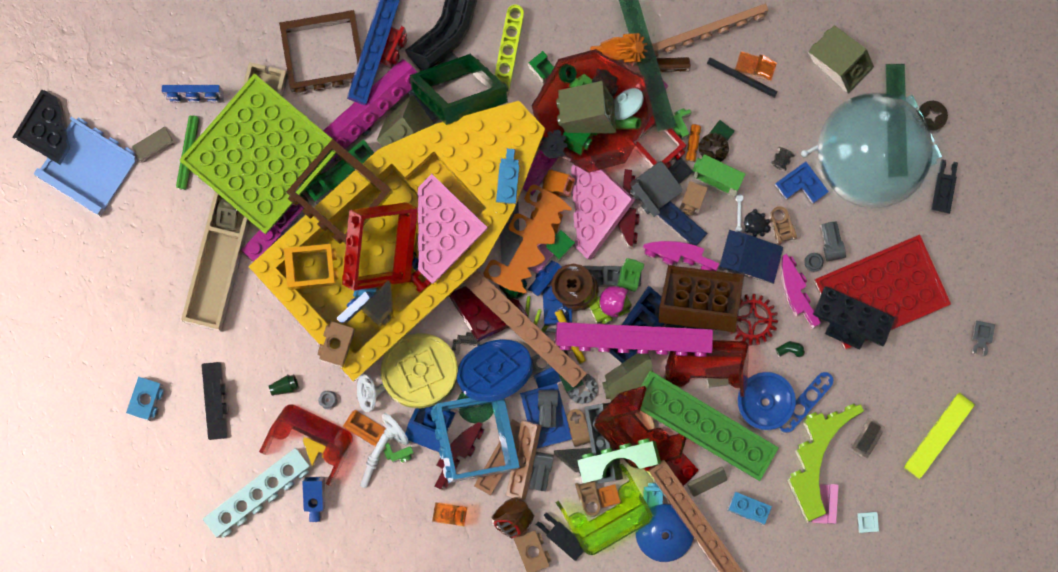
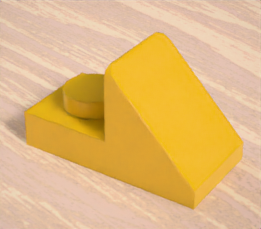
M306 437L303 438V443L313 467L320 453L323 454L322 458L331 462L333 459H339L340 452Z

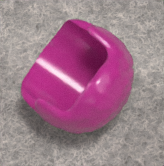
M613 286L606 288L601 293L599 300L600 308L604 314L618 317L615 313L623 310L624 301L629 291L623 287Z

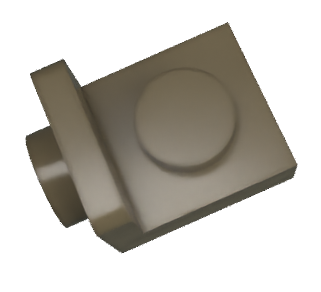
M221 198L218 205L216 226L235 229L238 211L223 198Z

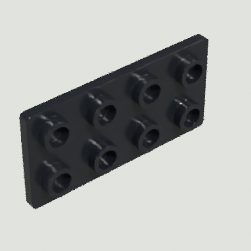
M827 286L824 287L813 313L814 316L829 322L825 332L826 335L859 350L866 339L884 346L895 320L894 316Z

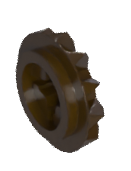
M934 100L927 101L920 106L917 112V120L921 127L928 131H937L946 124L948 112L942 103ZM930 109L933 114H940L935 117V121H932L931 118H925L930 114Z
M710 133L700 141L699 153L702 157L705 154L721 162L729 153V144L722 135ZM711 143L714 144L715 147H721L718 150H716V154H714L713 151H707V149L711 147Z

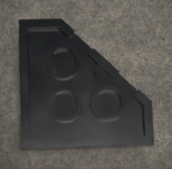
M41 89L12 138L61 165L70 150L59 98Z

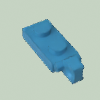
M507 148L506 159L501 158L496 203L516 204L519 160H514L515 149Z

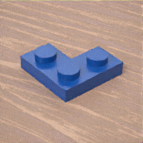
M806 161L775 183V186L785 199H788L802 189L812 204L829 192Z

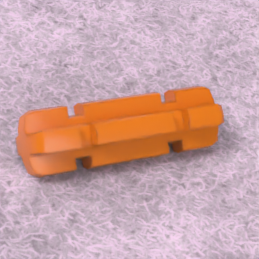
M692 124L687 147L688 152L685 159L695 162L701 126Z

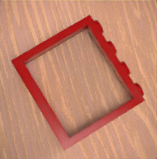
M405 202L349 210L342 285L356 291L410 282L418 213L417 207ZM399 214L393 271L358 277L364 219Z

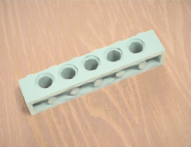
M294 448L204 517L203 521L216 538H225L232 532V527L236 524L239 527L248 520L246 517L249 514L253 513L255 515L263 509L262 504L266 501L272 502L278 497L277 493L282 489L286 491L293 486L294 483L292 481L298 477L300 479L305 477L309 473L310 465L298 449ZM293 466L294 473L291 476H286L284 474L285 467ZM273 477H276L279 481L278 486L275 488L269 486V480ZM257 489H261L263 492V497L260 500H255L253 497V493ZM241 501H245L248 505L244 512L238 510V504ZM225 513H230L232 516V520L228 524H225L222 520Z

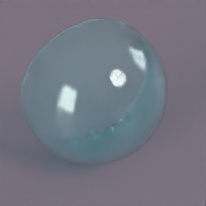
M877 92L860 94L844 101L829 115L822 127L818 140V161L825 180L842 198L856 205L871 208L886 207L899 203L912 195L921 186L927 177L930 167L937 164L936 160L942 157L937 144L933 146L935 140L921 111L916 109L918 105L913 95L905 97L903 94L897 97Z

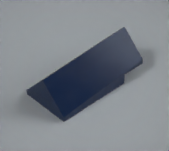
M648 286L622 325L662 327L664 323H659V307L662 296ZM610 348L608 353L623 363L637 354V349H629V353H619L617 348Z

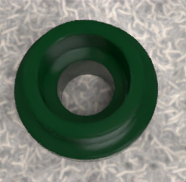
M570 64L562 65L558 72L559 78L564 83L573 82L577 76L575 67Z

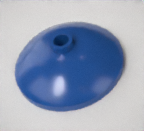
M762 372L751 376L741 386L737 399L738 409L743 419L749 425L760 430H773L783 426L791 418L795 410L796 397L792 386L785 378L772 372ZM763 399H768L769 404L767 406L762 404Z
M659 504L649 508L641 515L636 526V540L639 548L646 556L659 562H670L682 557L691 547L694 538L671 504ZM662 533H669L668 538H663Z

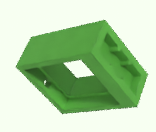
M705 154L702 159H697L692 170L695 172L694 178L734 197L745 177V173Z

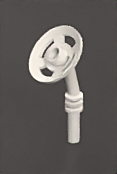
M362 374L357 382L358 401L365 412H371L374 409L376 398L385 391L383 383L376 387L368 374ZM367 401H368V402H371V406H370V407L367 405V403H366Z
M387 413L382 414L386 429L372 454H369L365 464L367 467L360 486L363 488L368 487L373 470L377 468L378 461L380 460L379 455L388 439L394 438L404 445L409 443L402 428Z

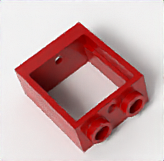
M655 112L641 124L638 130L636 129L627 137V141L652 167L657 161L638 140L658 123L678 145L673 152L662 160L665 166L669 168L672 165L670 162L676 158L678 160L686 153L684 150L687 145Z

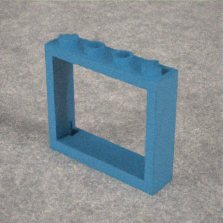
M466 398L437 403L432 407L431 417L436 423L435 436L440 442L439 454L441 459L444 460L445 467L443 472L445 478H448V483L511 472L520 468L505 399L483 402ZM492 403L505 466L456 474L443 411Z

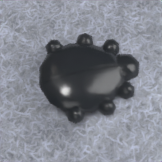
M554 130L553 133L549 131L547 133L548 137L542 138L543 143L539 150L548 158L563 157L565 155L563 152L564 148L567 147V143H564L565 135L561 136L560 130Z
M753 209L744 219L745 232L753 233L754 237L757 234L763 237L765 235L764 232L769 233L771 231V227L768 225L770 220L765 219V213L760 214L757 209Z

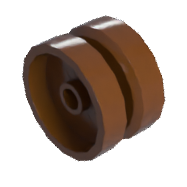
M575 263L567 264L558 269L553 276L551 283L552 292L556 299L568 309L575 311L585 310L592 306L597 299L599 293L598 282L590 271L582 265Z

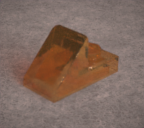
M741 51L735 70L771 82L777 63L761 54L758 57Z
M435 502L432 522L464 527L468 507Z

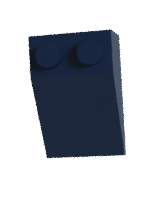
M729 230L718 269L774 284L783 247L748 234Z

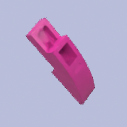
M299 204L297 206L292 205L267 235L259 230L241 249V252L254 262L287 232L304 208Z
M658 241L646 243L642 248L645 251V255L651 258L660 257L663 259L662 262L672 266L673 263L677 265L680 258L683 259V263L690 266L696 264L703 270L716 271L719 266L718 262L702 256L704 248L688 243Z
M786 253L781 260V275L787 300L795 316L803 313L813 329L821 322L819 321L820 318L813 315L815 309L813 310L809 305L811 302L810 298L806 293L801 292L807 287L805 284L807 280L802 272L798 273L795 268L797 264L793 257H788Z

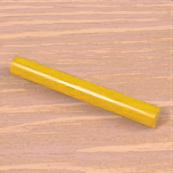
M561 309L554 312L559 322L568 323ZM571 346L578 363L585 362L586 359L582 351H579V347Z

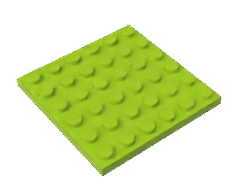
M254 73L179 161L267 235L293 205L288 200L289 195L286 191L328 145L332 138ZM333 151L296 191L299 196L336 155Z

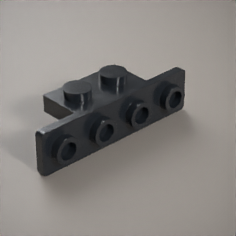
M203 363L201 366L208 439H226L228 437L226 425L228 405L224 403V395L227 392L226 384H223L221 363Z

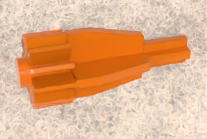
M639 33L623 34V37H613L603 41L599 46H591L590 55L601 56L609 60H624L625 63L640 62L641 59L645 58L643 53L648 51L644 49L647 43H642L644 37H640Z

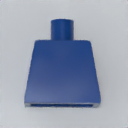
M305 477L302 481L304 512H309V522H320V511L325 509V477ZM311 499H316L317 504H313Z

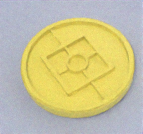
M416 333L404 336L385 353L381 363V379L385 390L396 402L410 408H427L440 403L451 393L457 381L458 364L454 352L446 342L430 334Z

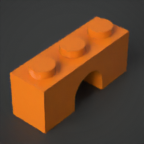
M549 169L547 175L543 178L542 188L558 197H570L575 179L569 174ZM541 192L537 196V202L542 198ZM535 207V210L532 211L530 219L534 220L539 211L538 208ZM558 212V216L561 221L563 215ZM551 224L554 232L557 233L560 224Z

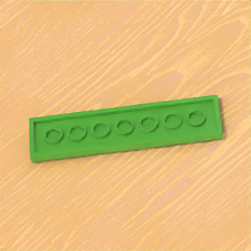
M649 371L630 404L758 481L763 477L779 447L652 371Z

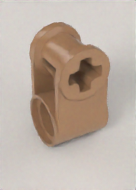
M782 206L775 207L770 212L769 217L778 245L792 238L794 240L797 239L796 231L791 223L787 209ZM781 211L784 215L783 220L775 219L774 212Z
M572 409L567 414V422L574 447L590 443L588 425L583 412L578 409ZM573 412H576L577 415L580 414L581 418L578 419V423H575V421L570 420V417L573 416Z
M595 481L582 484L575 483L585 515L588 517L597 516L600 513L601 506ZM595 503L598 509L596 512L590 513L586 509L587 505Z

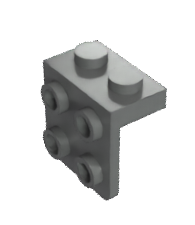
M662 161L657 162L630 182L632 188L630 192L636 199H641L644 203L641 205L647 214L651 213L653 217L660 213L662 206L679 195L683 190Z

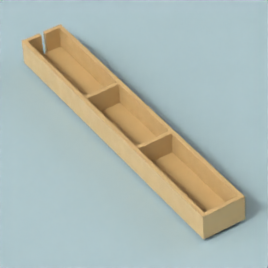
M249 62L243 86L255 73L283 97L288 78L287 72L269 67V70H267L264 65ZM215 192L181 321L221 332L242 254L241 249L244 246L250 221L238 211L235 229L216 226L217 209L222 197Z

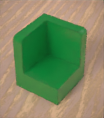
M544 51L528 62V67L542 83L557 72Z
M560 230L555 235L554 243L547 244L546 248L556 256L558 261H561L575 246V242Z

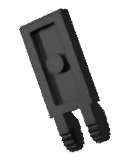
M941 160L930 211L950 214L957 179L958 162H953L951 173L947 175L944 174L946 160Z
M546 512L544 514L545 519L555 525L551 531L539 521L535 525L546 533V536L576 561L588 546L562 523L557 522Z

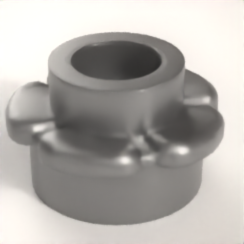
M323 391L318 398L319 405L327 410L335 407L337 404L336 394L332 391Z

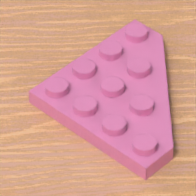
M582 152L571 167L572 175H574L575 179L572 188L573 201L575 202V213H573L574 228H576L577 237L575 239V248L587 259L591 260L635 199L587 153Z
M432 174L418 187V270L434 284L479 239L488 227Z

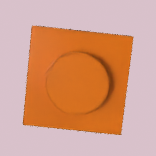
M615 484L597 489L602 508L620 503Z

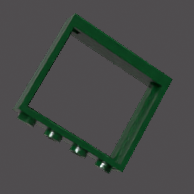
M471 53L410 75L412 92L446 125L458 121L463 116L508 103L507 85L503 84L496 75H493ZM472 73L488 89L448 104L432 86Z

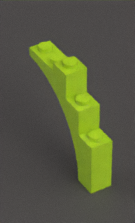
M855 403L845 407V411L840 414L835 411L827 415L828 419L826 420L823 413L817 414V412L807 415V420L803 422L812 443L806 441L798 445L799 449L795 452L804 472L802 473L801 470L790 474L791 478L787 481L806 522L826 514L819 487L823 455L830 440L837 431L849 420L864 412L861 404L858 406Z

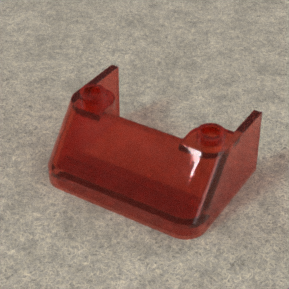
M712 340V353H707V357L695 356V352H687V356L676 355V351H670L665 366L666 380L678 387H682L689 383L691 378L728 379L729 385L734 388H740V397H744L748 383L749 344L745 341Z
M645 386L619 393L596 417L595 428L615 450H620V445L631 443V447L639 445L638 441L649 438L650 442L656 441L660 461L665 460V462L679 459L682 456L686 437L681 434L669 436L661 428L648 430L634 414L641 410L647 389ZM623 458L631 467L638 468L633 461Z
M289 404L285 406L272 424L259 452L266 455L273 439L283 440L287 438L292 429L327 445L323 452L324 460L334 466L325 483L331 487L353 443L352 434L348 430L296 405Z

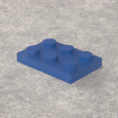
M162 85V94L169 102L179 103L181 100H188V102L192 103L200 102V100H207V102L211 103L224 100V92L220 85Z
M557 383L520 393L527 421L539 424V389L558 390L556 428L541 427L537 449L572 440Z

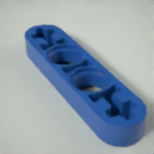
M827 372L820 373L797 398L796 405H802L805 411L802 415H797L794 412L792 416L798 419V421L795 422L793 419L790 422V429L788 427L785 429L782 426L778 429L781 432L789 433L794 430L831 388L834 381L831 374ZM820 377H828L829 379L827 382L829 383V385L827 386L826 384H824L820 388L821 390H823V393H821L818 388L813 386L814 383L816 384V386H818L821 383ZM809 390H814L817 393L816 400L810 401L807 399L806 394Z

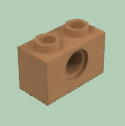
M689 181L680 206L683 209L682 212L691 216L694 214L698 215L708 188Z
M331 321L330 326L327 325L323 336L326 337L324 345L320 344L317 353L320 356V361L343 368L355 329ZM332 340H340L341 345L338 349L330 347Z
M534 530L514 538L527 572H537L550 567L549 562H551L549 553L548 551L544 552L541 544H544L541 533H536ZM532 546L539 549V554L535 558L528 555V549Z

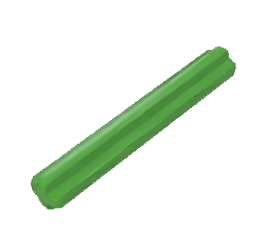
M190 115L188 117L181 157L196 140L199 117ZM181 162L176 188L186 190L190 170Z

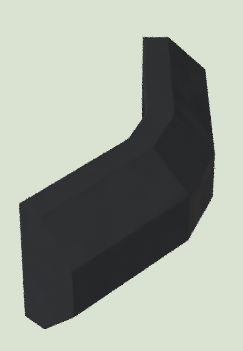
M445 0L441 17L436 25L405 50L407 56L423 70L437 64L462 42L470 29L477 0Z

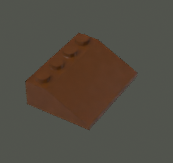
M668 265L659 307V323L736 333L744 275Z

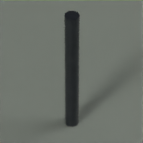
M711 57L707 62L708 65L773 98H775L778 92Z

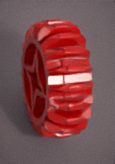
M745 294V301L741 298L740 309L750 305L749 314L739 316L738 322L747 325L748 334L744 333L737 324V335L734 339L738 340L741 336L743 338L741 344H744L746 339H748L749 346H752L753 340H755L756 345H760V338L765 343L767 342L765 335L770 338L773 336L769 330L776 331L777 328L772 324H777L778 320L772 319V317L777 316L778 313H771L775 306L771 305L768 308L769 299L763 303L761 302L763 299L762 295L756 300V294H752V299L749 300L748 294ZM756 305L765 311L767 318L757 314ZM753 311L754 319H757L758 321L754 322L751 329L752 324L751 321L747 320V317L750 318V315ZM767 324L766 329L762 333L754 335L756 325Z

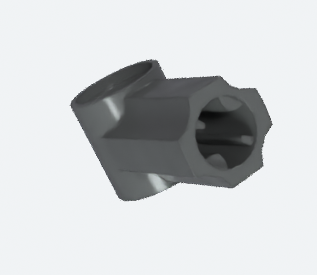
M837 221L821 224L826 261L846 258V250L843 241H841Z
M539 389V425H542V428H556L558 390Z
M536 452L529 489L546 492L554 455Z

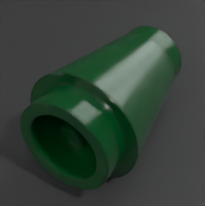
M288 374L269 385L272 396L294 393L295 390L299 389L298 381L294 374Z

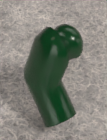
M788 341L775 348L779 357L788 352L794 353L796 357H802L805 353L802 344Z

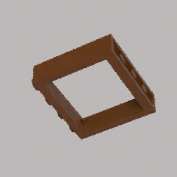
M354 10L279 23L291 92L304 94L306 90L310 89L322 91L328 86L339 88L343 87L345 83H352L355 72L295 82L287 33L351 23L358 65L362 50Z
M332 139L286 193L289 195L288 200L293 205L297 206L299 204L304 208L302 212L310 219L314 217L319 221L317 225L325 232L327 230L331 231L334 234L332 238L339 244L342 242L346 244L347 232L345 234L296 193L323 160L333 151L381 192L369 207L382 206L393 191ZM364 219V225L368 222L369 219Z

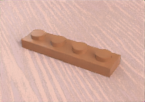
M512 419L510 426L516 448L521 423ZM500 441L484 469L505 466ZM504 473L479 477L474 487L491 496Z
M527 420L521 421L516 444L520 468L510 472L506 496L516 497L518 500H526L542 425Z

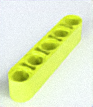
M511 5L507 10L495 75L508 87L507 96L511 88L524 20V11L519 5ZM513 11H517L521 15L519 18L514 19L510 14ZM513 29L517 32V35L509 37L506 33L508 30ZM505 48H512L514 52L511 55H505L503 50ZM508 66L510 71L507 74H503L500 72V68Z
M959 392L912 454L904 468L920 479L975 404Z

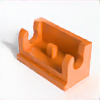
M357 410L351 412L343 425L345 429L376 447L386 429Z

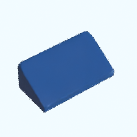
M553 368L534 375L538 388L561 382L559 373Z

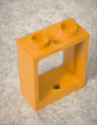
M331 244L284 248L287 288L289 290L336 285L335 280H339L338 268H334L333 261L337 260L336 248L332 249ZM327 251L329 278L296 281L293 254Z

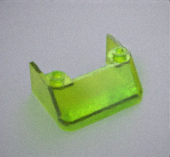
M620 464L619 467L628 482L621 485L618 490L621 503L596 518L588 521L586 516L580 512L568 516L559 500L555 502L580 546L588 555H595L647 525L652 519L650 508L623 464Z

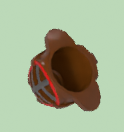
M513 497L500 505L491 518L496 529L512 539L524 535L529 530L535 515L528 508L527 503Z

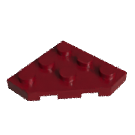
M467 286L455 290L449 295L477 342L509 328ZM508 298L523 314H525L528 317V314L524 310L519 300Z

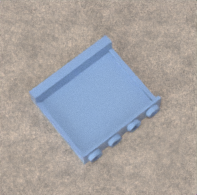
M71 117V123L66 129L70 150L63 162L59 165L47 158L42 167L36 169L34 175L101 217L138 159L134 156L135 152L125 147V149L119 147V142L111 137L106 139L102 136L103 132L95 127L90 129L86 126L88 123L83 119Z

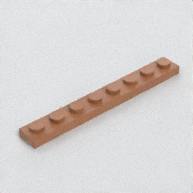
M765 3L645 46L644 49L648 51L644 52L643 55L650 60L658 57V53L664 51L666 53L673 52L677 49L676 47L681 45L684 47L694 44V40L700 38L701 40L709 39L712 37V34L717 32L719 34L726 33L733 26L739 28L747 25V21L753 19L755 21L762 20L769 11ZM626 62L625 65L630 64V66H634L640 62Z
M478 270L463 282L573 388L587 374L563 350H559L560 348L555 346V343Z
M662 460L661 464L649 469L647 472L718 572H743L665 460Z

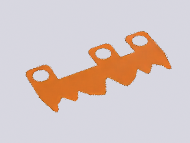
M531 185L524 197L527 203L539 209L534 220L517 213L509 224L510 231L523 237L509 266L496 260H490L483 272L484 277L508 290L527 293L526 289L522 287L521 280L532 276L527 268L537 266L545 260L537 245L553 244L555 232L551 224L561 223L558 212L572 210L560 197L537 185ZM533 190L541 192L542 198L540 201L533 202L530 199V193ZM517 219L525 220L526 228L524 230L518 231L514 228V222ZM492 265H498L501 268V273L498 277L490 276L489 268Z

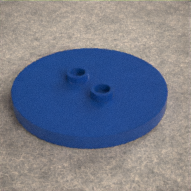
M499 339L485 342L472 349L461 360L458 366L457 382L461 391L471 399L483 402L501 400L516 393L529 380L533 370L532 358L527 348L516 341Z

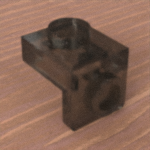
M597 68L592 83L603 81L613 97L619 87L616 85L617 77L611 75L607 70Z
M466 332V336L458 335L457 339H453L452 350H456L455 354L460 355L461 344L480 346L481 341L477 342L472 333Z

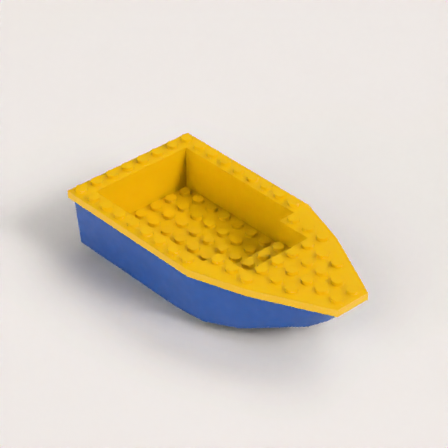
M515 101L463 116L458 121L448 125L444 122L434 124L378 149L363 163L366 168L393 191L382 205L407 202L418 208V187L432 174L488 227L479 239L434 284L430 283L420 293H418L417 287L412 282L376 287L380 291L372 307L365 306L347 323H340L337 317L348 308L346 305L355 298L353 296L354 291L342 285L346 244L343 242L339 244L332 238L334 234L331 231L327 230L325 232L317 225L319 222L314 217L310 219L306 215L248 267L319 345H324L326 339L323 336L327 325L330 326L331 321L355 329L344 367H340L355 382L485 263L516 207L545 128L520 101ZM507 148L515 149L514 160H519L516 204L496 203L499 166L501 158L506 159ZM354 171L314 208L345 234L348 230L349 210L369 207L381 192L357 171ZM418 213L411 274L418 269L419 262ZM399 214L370 218L363 226L358 277L393 271ZM331 244L332 249L336 248L337 260L333 261L334 268H338L339 280H335L336 285L291 290L287 288L284 248ZM327 251L293 254L296 281L329 278ZM422 274L418 276V278L422 282H424L427 279ZM334 339L330 343L332 349H338L341 345L338 339Z

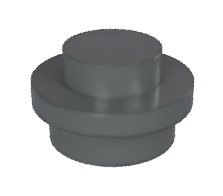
M810 253L806 256L804 264L807 270L817 272L823 267L824 260L820 254Z

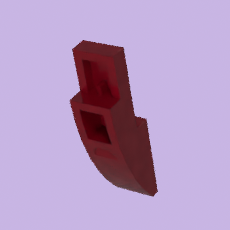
M625 169L623 189L630 194V182L635 179L636 175H632V170ZM629 208L618 223L622 238L630 249H632L633 244H637L638 233L634 232L635 225H639L640 214H636V208Z
M478 422L469 427L450 444L455 471L460 463V460H458L459 456L464 459L467 456H472L476 448L473 444L476 438L480 440L485 430L482 428V423ZM440 457L436 466L443 469L445 464L444 460ZM443 470L434 486L441 491L443 487L447 488L449 485L448 478H445Z

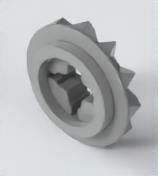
M586 374L582 381L583 383L586 381V388L590 392L583 391L580 396H578L579 388L568 392L569 397L576 403H589L597 394L598 386L596 380L589 374Z

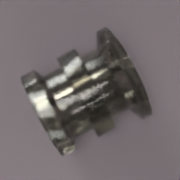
M778 147L779 152L775 154V160L771 161L770 164L785 172L787 170L786 166L791 162L790 158L795 157V155L783 147Z

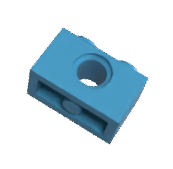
M138 376L126 413L151 422V419L156 417L158 407H156L157 401L161 400L164 394L163 385ZM144 395H150L151 401L147 405L142 403Z
M734 492L727 511L765 525L772 506Z

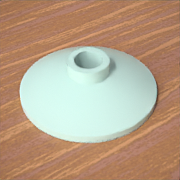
M631 88L625 90L614 99L616 120L629 118L639 110L644 100L643 93L639 89Z

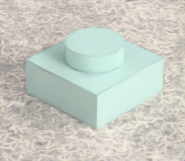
M877 512L857 514L859 533L879 531Z

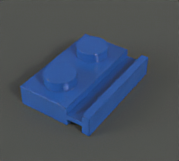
M547 286L543 290L544 326L556 325V322H559L554 312L560 309L567 322L572 323V311L556 299L552 292V286Z

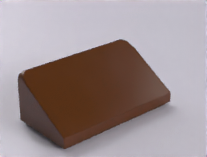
M689 57L653 58L651 60L653 73L689 72L691 68Z

